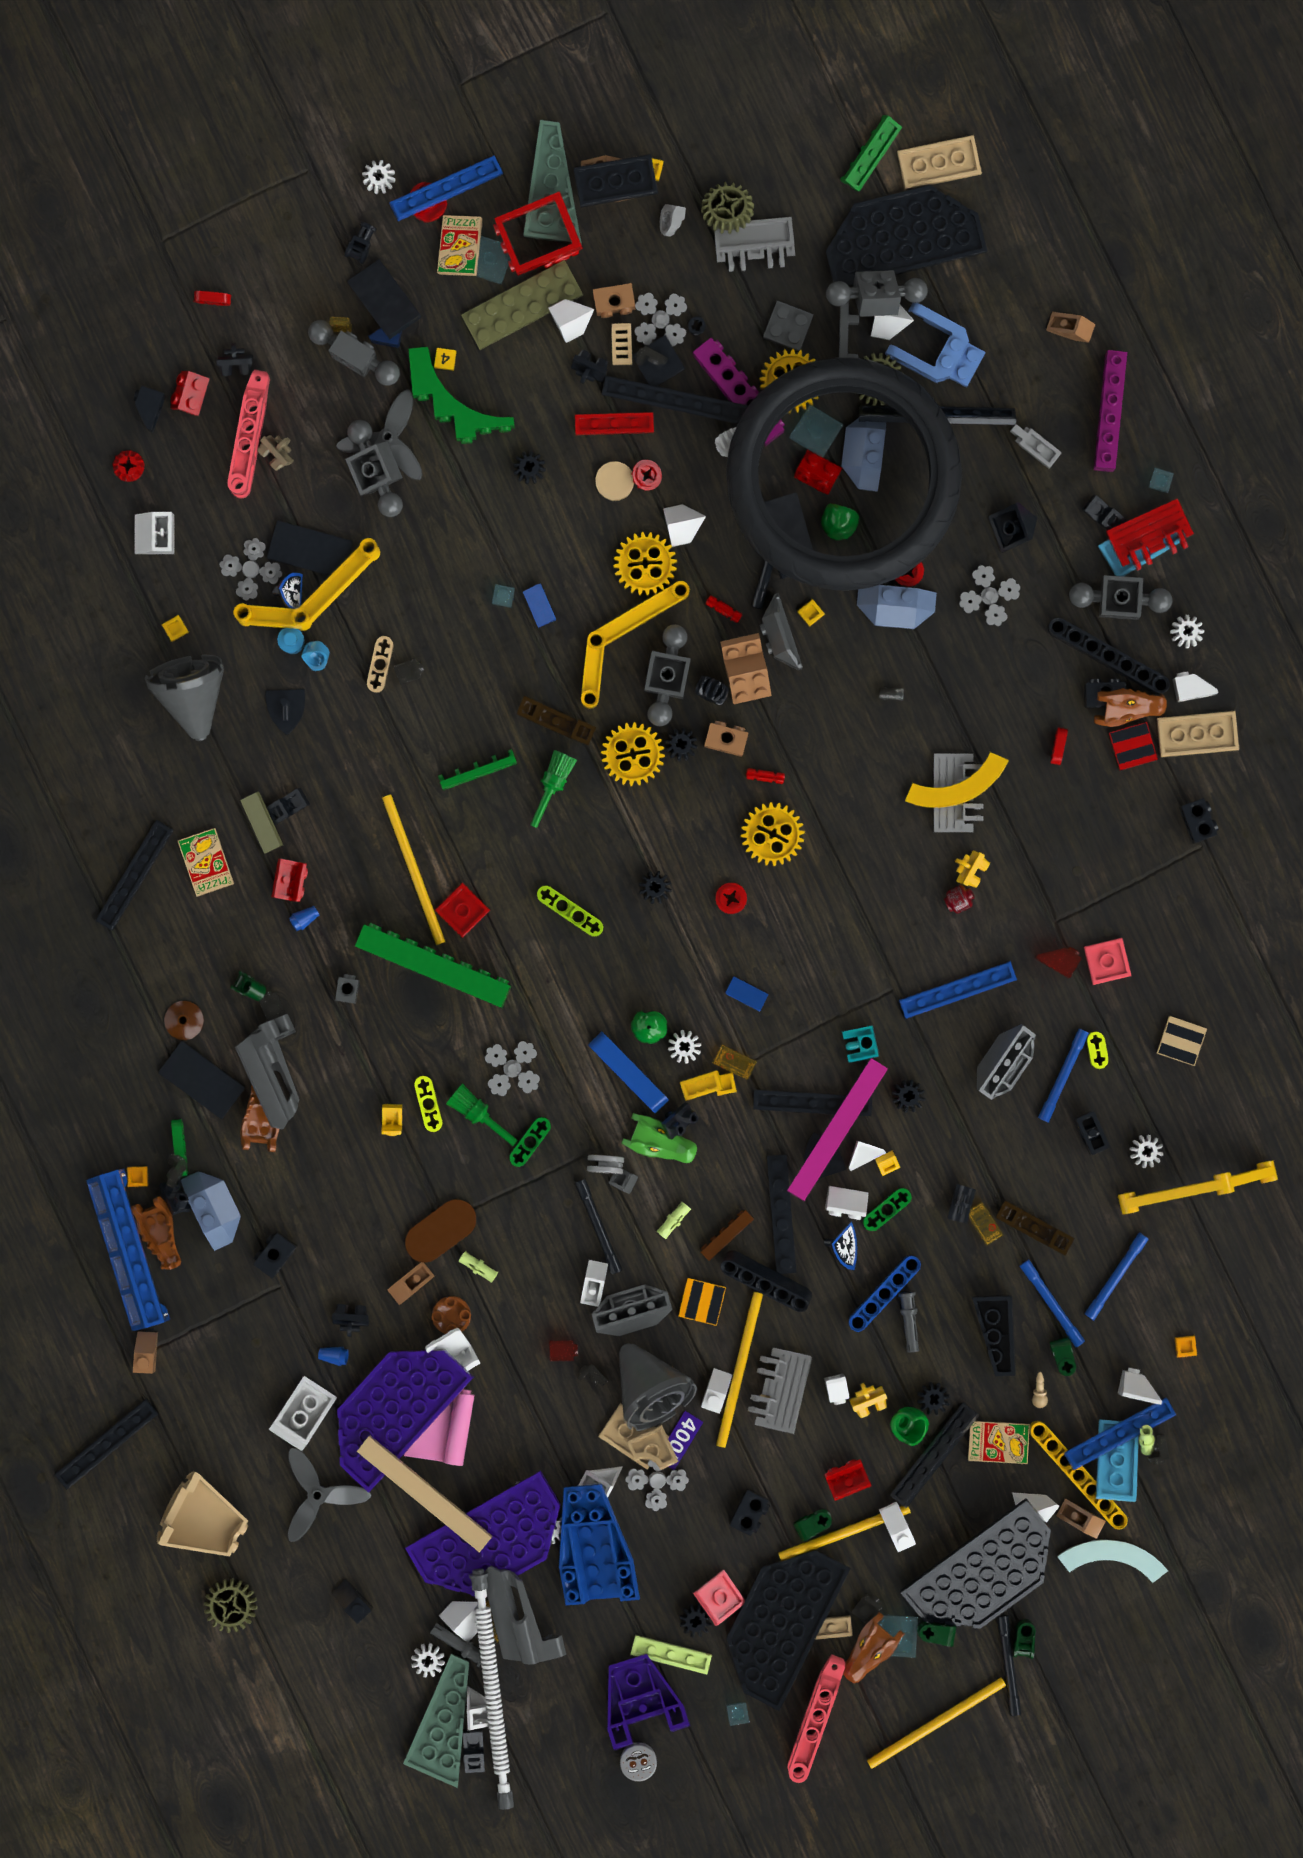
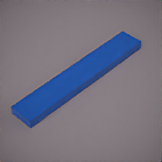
M492 156L390 202V206L397 220L400 221L501 176L503 171L495 156Z
M1010 961L901 999L899 1002L904 1017L907 1019L1016 981L1017 978Z
M1164 1398L1161 1405L1153 1404L1064 1452V1455L1074 1471L1139 1436L1142 1426L1149 1425L1154 1428L1176 1416V1413L1168 1399Z

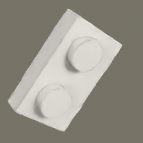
M459 1328L450 1330L447 1334L425 1346L427 1353L433 1350H446L467 1371L480 1364L473 1347Z

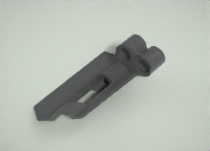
M288 1014L259 1025L258 1029L253 1031L235 1047L270 1126L277 1129L285 1128L287 1122L296 1113L299 1097L278 1040L296 1032ZM274 1071L280 1072L290 1094L288 1100L284 1096Z
M492 1565L485 1571L488 1572L489 1576L487 1577L488 1589L486 1591L503 1659L521 1661L523 1664L530 1665L565 1656L567 1653L562 1635L541 1637L523 1580L519 1579L510 1570H499ZM511 1586L517 1588L524 1611V1617L519 1620Z

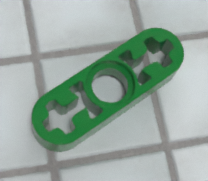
M537 1118L510 1154L512 1165L516 1167L523 1166L551 1129V1123L547 1118ZM545 1121L547 1130L540 1131L541 1139L535 1134L530 1133L532 1129L535 1132L538 1129L537 1122L542 1123ZM528 1136H532L536 1140V1145L532 1148H528L524 1143ZM522 1145L525 1150L530 1151V1154L527 1155L525 1152L522 1156L524 1161L515 1163L513 1155L515 1153L519 1154L522 1151L519 1149V1146Z
M176 1119L171 1121L177 1177L188 1176L182 1119Z
M905 1188L897 1189L864 1217V1227L869 1231L878 1230L911 1202V1193ZM899 1192L902 1194L906 1192L907 1201L898 1202L897 1204L900 1207L896 1209L895 1204L890 1199L893 1198L896 1201L899 1198ZM890 1204L893 1207V1212L890 1215H884L882 1213L883 1205ZM878 1210L880 1216L885 1218V1220L881 1222V1219L879 1218L875 1222L876 1227H868L867 1224L869 1223V1221L867 1219L869 1217L874 1219L876 1216H878L875 1214V1212Z

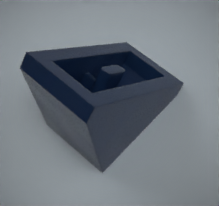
M381 328L368 337L373 344L399 348L402 331L390 340Z

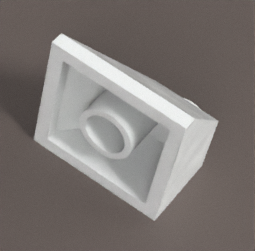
M1128 1368V1371H1122L1118 1393L1121 1396L1162 1404V1400L1143 1374H1139L1140 1370Z

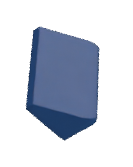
M541 583L523 591L538 628L556 621Z
M733 977L725 992L726 995L759 1012L769 995L736 977Z

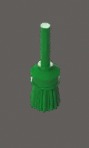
M553 751L548 770L544 772L543 779H541L542 784L545 786L543 789L545 792L531 821V826L538 827L552 794L555 795L556 791H563V787L567 783L566 778L577 762L576 759L559 751Z
M463 1083L447 1101V1105L465 1115L464 1118L470 1120L472 1124L477 1122L485 1123L512 1146L518 1141L489 1117L490 1114L487 1112L488 1104L482 1102L481 1099L478 1100Z

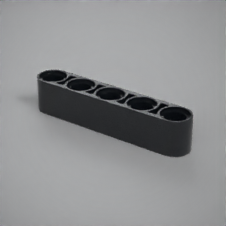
M728 1251L725 1254L721 1263V1271L725 1275L797 1312H804L808 1309L812 1292L807 1287L737 1251Z

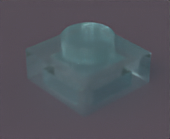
M1154 468L1149 488L1168 493L1174 473Z
M495 584L492 604L512 608L515 588Z
M746 1702L726 1705L730 1726L749 1723Z

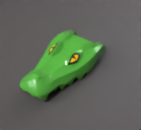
M633 1113L631 1119L638 1121L631 1141L623 1138L622 1145L647 1157L674 1159L683 1163L693 1161L697 1152V1145L682 1136H676L672 1140L668 1139L667 1132L661 1124L662 1121Z

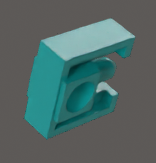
M873 1025L842 1032L844 1039L858 1038V1041L846 1044V1049L848 1050L860 1048L859 1053L847 1055L849 1063L879 1056ZM863 1038H871L872 1046L870 1048L863 1047Z

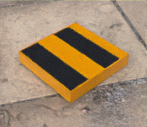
M687 1278L678 1317L717 1326L726 1287Z

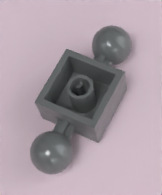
M894 270L855 272L853 288H850L842 281H835L828 286L826 298L834 306H843L850 299L855 298L860 317L898 315L901 296H904L911 303H919L926 298L928 288L926 283L920 278H911L903 286H898Z
M316 320L309 326L308 336L310 340L317 345L327 343L331 345L329 349L331 357L364 378L369 370L375 372L377 381L385 386L393 385L398 381L400 370L397 364L389 360L382 362L376 360L377 356L373 349L374 347L365 341L363 343L359 342L356 339L357 336L349 331L346 333L340 331L338 336L335 335L332 326L325 320Z
M355 420L349 425L347 435L351 442L360 446L361 451L345 459L360 495L372 494L378 491L381 496L378 500L380 513L386 517H395L401 512L403 502L398 494L391 492L388 485L402 479L401 472L388 442L371 445L372 428L370 424L364 420Z
M1104 575L1101 578V591L1093 590L1086 583H1077L1069 592L1071 603L1079 608L1087 607L1092 602H1100L1099 617L1138 620L1141 617L1142 605L1149 606L1156 613H1164L1170 609L1173 602L1171 593L1164 588H1156L1150 594H1143V578ZM1120 593L1122 594V597H1125V600H1123L1122 602H1120L1119 599H1117V596Z
M677 624L668 626L663 632L662 639L667 646L666 654L655 651L651 653L644 692L658 694L657 701L649 707L647 712L649 721L655 726H665L672 719V709L668 705L669 697L683 699L691 658L677 656L678 649L682 648L687 642L686 630ZM666 671H670V675H673V677L666 680L662 673L665 674Z

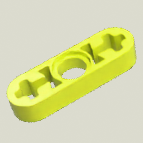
M421 1076L415 1081V1090L424 1125L428 1131L436 1132L441 1129L443 1122L433 1082L429 1077ZM424 1079L425 1082H429V1086L426 1087L427 1093L432 1091V1095H426L421 1098L420 1093L424 1094L423 1088L418 1087V1084ZM426 1098H431L434 1101V1107L431 1110L423 1107V1101ZM436 1110L437 1114H433L435 1120L439 1121V1124L433 1129L432 1126H428V1122L431 1121L430 1115L426 1117L425 1113H431Z

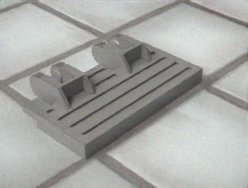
M792 217L751 220L750 223H746L745 229L739 227L738 233L734 229L731 234L728 233V230H724V233L721 234L720 229L714 232L717 262H725V254H727L729 272L734 271L733 257L740 256L741 271L746 270L744 252H747L748 260L764 258V250H766L768 268H773L772 253H779L780 267H785L783 249H786L787 256H795Z
M934 754V788L958 784L969 778L965 777V770H979L982 764H965V762H973V754ZM962 803L951 807L934 808V832H973V824H965V821H983V816H965V809L980 810L983 809V804Z
M773 1348L771 1356L777 1357L779 1360L760 1356V1361L767 1364H775V1371L765 1368L757 1369L759 1374L775 1377L774 1380L765 1379L762 1395L770 1396V1398L752 1394L750 1398L756 1402L767 1403L766 1410L751 1406L748 1407V1412L766 1416L765 1418L756 1417L755 1425L794 1434L812 1357Z

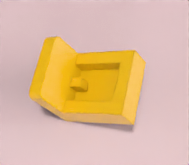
M383 1104L381 1134L388 1136L401 1135L402 1105Z

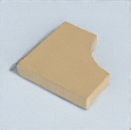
M662 1425L626 1441L634 1460H651L657 1464L660 1470L679 1462Z

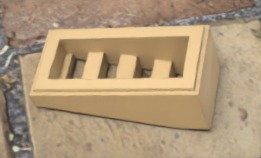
M631 323L612 324L613 365H632ZM627 330V334H616V331ZM616 339H628V342H616ZM616 347H628V350H616ZM616 355H628V358H616Z

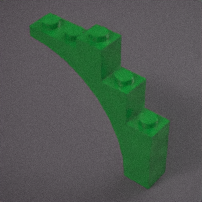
M429 348L409 349L414 399L427 401L429 397H433L435 420L443 423L450 422L454 418L456 439L461 441V444L473 443L472 440H477L476 432L490 434L491 430H499V432L504 433L510 432L512 428H515L514 417H494L481 414L457 401L438 379L431 363Z

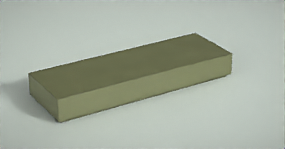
M256 792L240 800L264 854L283 846L260 793Z

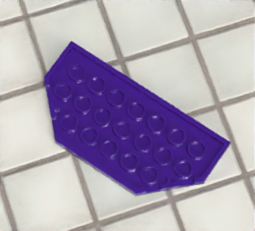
M426 1350L389 1352L337 1409V1416L339 1418L340 1466L369 1493L385 1474L357 1452L365 1440L371 1435L400 1459L474 1376L446 1350H433L429 1353Z
M540 1470L465 1513L492 1535V1538L480 1553L447 1525L408 1545L405 1549L425 1583L440 1585L446 1589L457 1592L461 1591L475 1597V1592L472 1591L471 1579H469V1574L472 1573V1570L483 1568L485 1571L492 1565L499 1570H510L518 1576L547 1559L561 1504Z

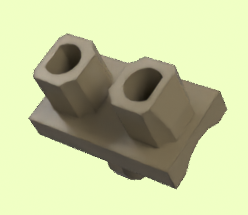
M269 435L267 437L264 436L260 440L262 443L257 451L263 457H267L270 453L275 456L270 462L274 470H280L294 461L288 454L291 451V448L288 446L291 440L288 437L282 440L279 435L275 439Z

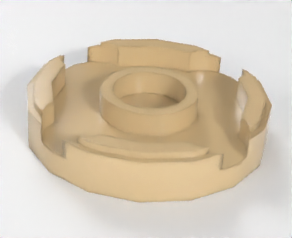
M618 461L604 464L598 470L595 478L599 494L611 501H620L626 498L634 487L631 469L626 464Z

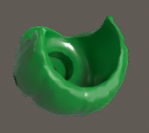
M830 503L826 506L822 515V528L831 539H848L856 531L859 523V514L845 506Z
M639 1011L635 1014L631 1023V1030L638 1041L648 1044L657 1043L667 1034V1020L657 1011L647 1013Z
M914 1407L901 1408L894 1414L890 1422V1428L894 1436L899 1441L910 1446L918 1445L923 1440L929 1426L927 1416L921 1410Z

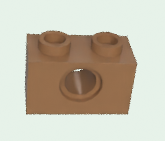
M632 283L593 289L597 316L609 318L614 313L627 315L631 314L632 310H635ZM616 297L620 300V303L617 306H612L609 300Z
M715 721L714 724L710 723L704 747L742 757L748 732H745L743 727L734 726V728L726 727V723ZM724 733L732 735L733 739L730 743H724L721 740V736Z

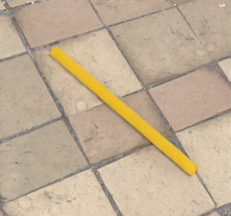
M392 795L382 797L436 945L444 943V936Z
M753 1292L716 1446L726 1448L763 1294L759 1292Z
M1002 1677L868 1759L867 1762L871 1769L1004 1688L1006 1684Z

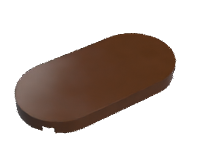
M450 1200L409 1230L405 1239L408 1254L414 1260L424 1263L434 1261L474 1230L476 1225V1212L474 1208L463 1200Z

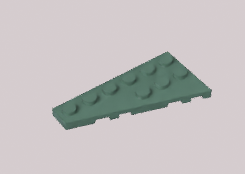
M540 120L528 204L560 191L581 243L560 123ZM556 202L526 214L524 237L572 244Z
M451 1653L403 1764L458 1788L469 1661Z

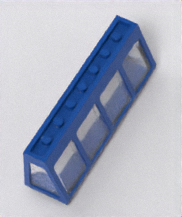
M125 1169L115 1170L86 1180L131 1330L136 1331L170 1320L166 1306L159 1302L125 1190L127 1175Z

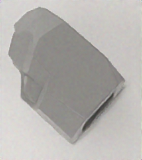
M665 204L661 210L659 221L660 231L664 236L674 235L681 226L682 220L685 219V207Z

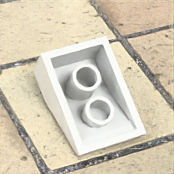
M304 1376L269 1430L302 1451L337 1397Z

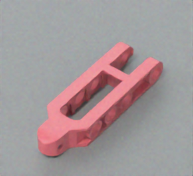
M260 370L252 372L243 395L228 476V487L232 494L239 499L246 498L251 492L258 455L257 449L260 444L267 406L270 377L267 372ZM252 407H257L255 411L250 412ZM249 426H254L252 430L246 431ZM250 445L249 449L243 450L244 446ZM239 483H243L240 489H235Z
M832 1654L817 1678L788 1761L789 1777L796 1783L804 1782L809 1775L845 1669L844 1659ZM824 1691L829 1692V1694L825 1697L820 1696V1694ZM821 1710L822 1713L816 1716L813 1714L815 1711ZM810 1729L816 1730L813 1734H807V1731ZM796 1767L802 1768L799 1772L793 1771Z

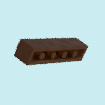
M741 1210L735 1220L731 1219L728 1222L729 1225L719 1231L720 1234L717 1237L714 1235L708 1245L705 1244L701 1247V1253L708 1261L754 1220L746 1210Z

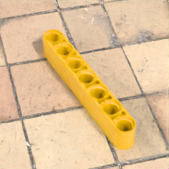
M1032 1422L1029 1427V1433L1106 1521L1115 1529H1123L1128 1522L1124 1512L1113 1500H1108L1109 1507L1107 1509H1100V1502L1105 1499H1096V1492L1092 1495L1086 1492L1089 1485L1096 1486V1481L1082 1466L1076 1470H1082L1083 1477L1075 1480L1073 1473L1076 1470L1073 1471L1069 1463L1067 1465H1061L1060 1458L1068 1449L1043 1422ZM1041 1425L1044 1429L1043 1433L1037 1436L1033 1430L1035 1426ZM1050 1440H1055L1057 1443L1054 1450L1047 1449V1443ZM1118 1514L1122 1515V1522L1114 1524L1113 1517Z

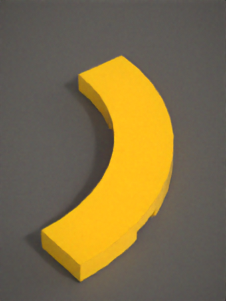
M990 752L980 769L968 779L942 788L924 787L913 783L905 801L914 805L932 808L951 807L965 803L985 792L999 778L1009 760Z

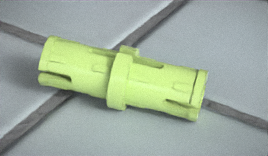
M681 1201L672 1214H668L666 1221L657 1232L667 1239L676 1226H680V1222L691 1208Z
M466 1251L458 1261L473 1270L474 1274L481 1275L491 1283L498 1274L497 1271L484 1264L483 1260L476 1259Z
M1144 1425L1142 1429L1140 1428L1139 1444L1144 1455L1152 1454L1151 1451L1153 1452L1155 1441L1152 1435V1427L1149 1425Z

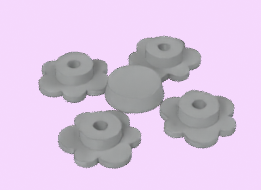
M646 293L644 296L640 295L635 308L641 311L642 315L653 314V324L647 325V323L643 322L641 327L635 328L634 333L637 336V341H643L645 345H650L652 339L657 337L655 333L656 327H666L664 335L668 337L672 346H675L677 343H683L686 330L680 328L679 324H674V326L669 324V315L680 316L681 312L687 310V305L684 303L685 298L679 297L677 294H671L669 299L665 301L667 306L666 312H656L655 306L658 304V301L653 299V294Z
M254 538L252 541H245L244 547L246 549H244V554L249 557L250 561L245 562L243 566L239 563L238 557H232L231 555H225L223 561L219 564L222 568L221 573L224 576L231 575L235 577L237 572L242 570L243 574L248 577L244 582L240 581L238 583L239 588L236 590V594L245 601L249 600V598L254 599L258 595L256 591L258 585L253 583L251 579L256 577L258 573L263 576L264 582L269 581L271 584H276L278 578L282 576L278 563L271 564L267 562L265 567L259 568V565L255 562L258 557L264 556L263 551L266 548L265 544L259 542L257 538Z
M980 565L978 570L973 571L972 576L976 579L975 584L982 585L985 589L982 591L981 596L976 595L974 591L969 593L963 592L960 596L962 601H960L959 605L964 607L966 613H971L973 610H978L979 604L983 601L985 604L990 605L989 610L985 612L987 624L1000 626L1002 622L1007 620V614L1004 612L1003 606L998 607L994 603L997 602L999 595L1004 597L1006 601H1009L1011 598L1017 599L1019 597L1020 585L1016 584L1013 578H1009L1007 581L1001 582V588L997 592L995 588L989 587L995 579L993 568Z
M519 1042L518 1048L514 1050V1053L517 1055L516 1060L509 1061L505 1057L507 1051L502 1050L501 1045L495 1044L493 1048L487 1049L488 1054L485 1056V1061L492 1063L493 1067L504 1065V1073L506 1074L501 1076L495 1074L493 1079L488 1081L492 1094L506 1095L507 1090L511 1087L510 1083H508V1077L518 1076V1086L523 1088L525 1093H530L532 1089L536 1090L538 1088L537 1083L540 1081V1077L537 1074H533L530 1070L526 1073H520V1063L524 1061L530 1063L532 1061L531 1058L537 1056L532 1043Z
M649 1460L648 1465L656 1471L649 1476V1479L644 1475L642 1469L638 1471L631 1469L629 1476L625 1480L630 1490H642L644 1484H647L649 1481L650 1486L655 1489L652 1490V1493L646 1494L647 1500L645 1505L647 1508L658 1511L659 1508H665L667 1505L665 1500L667 1496L665 1493H661L660 1488L667 1482L671 1490L683 1491L689 1479L686 1477V1472L683 1469L678 1471L672 1470L671 1475L665 1477L662 1472H659L660 1468L657 1464Z

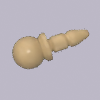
M1038 1372L1032 1403L1037 1408H1043L1048 1403L1047 1390L1044 1389L1042 1372Z

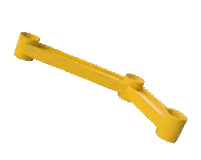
M372 538L362 540L360 546L299 608L252 606L241 603L234 608V616L242 626L253 625L299 629L300 631L308 630L317 617L369 564L379 558L380 549ZM369 547H374L373 551L366 552ZM248 612L246 617L240 618L242 613ZM300 617H305L303 622H297Z
M678 581L588 635L581 702L585 708L592 709L599 702L605 646L685 600L689 595V586L686 582ZM678 586H683L686 589V593L679 596L675 593V589ZM599 636L602 642L600 645L594 646L591 643V638ZM586 695H594L596 698L595 702L587 704L584 701Z
M1274 1160L1256 1164L1257 1169L1232 1176L1230 1172L1213 1175L1214 1180L1138 1196H1136L1135 1191L1120 1194L1118 1198L1122 1215L1139 1211V1206L1217 1191V1195L1235 1192V1186L1260 1180V1183L1276 1181L1278 1177Z

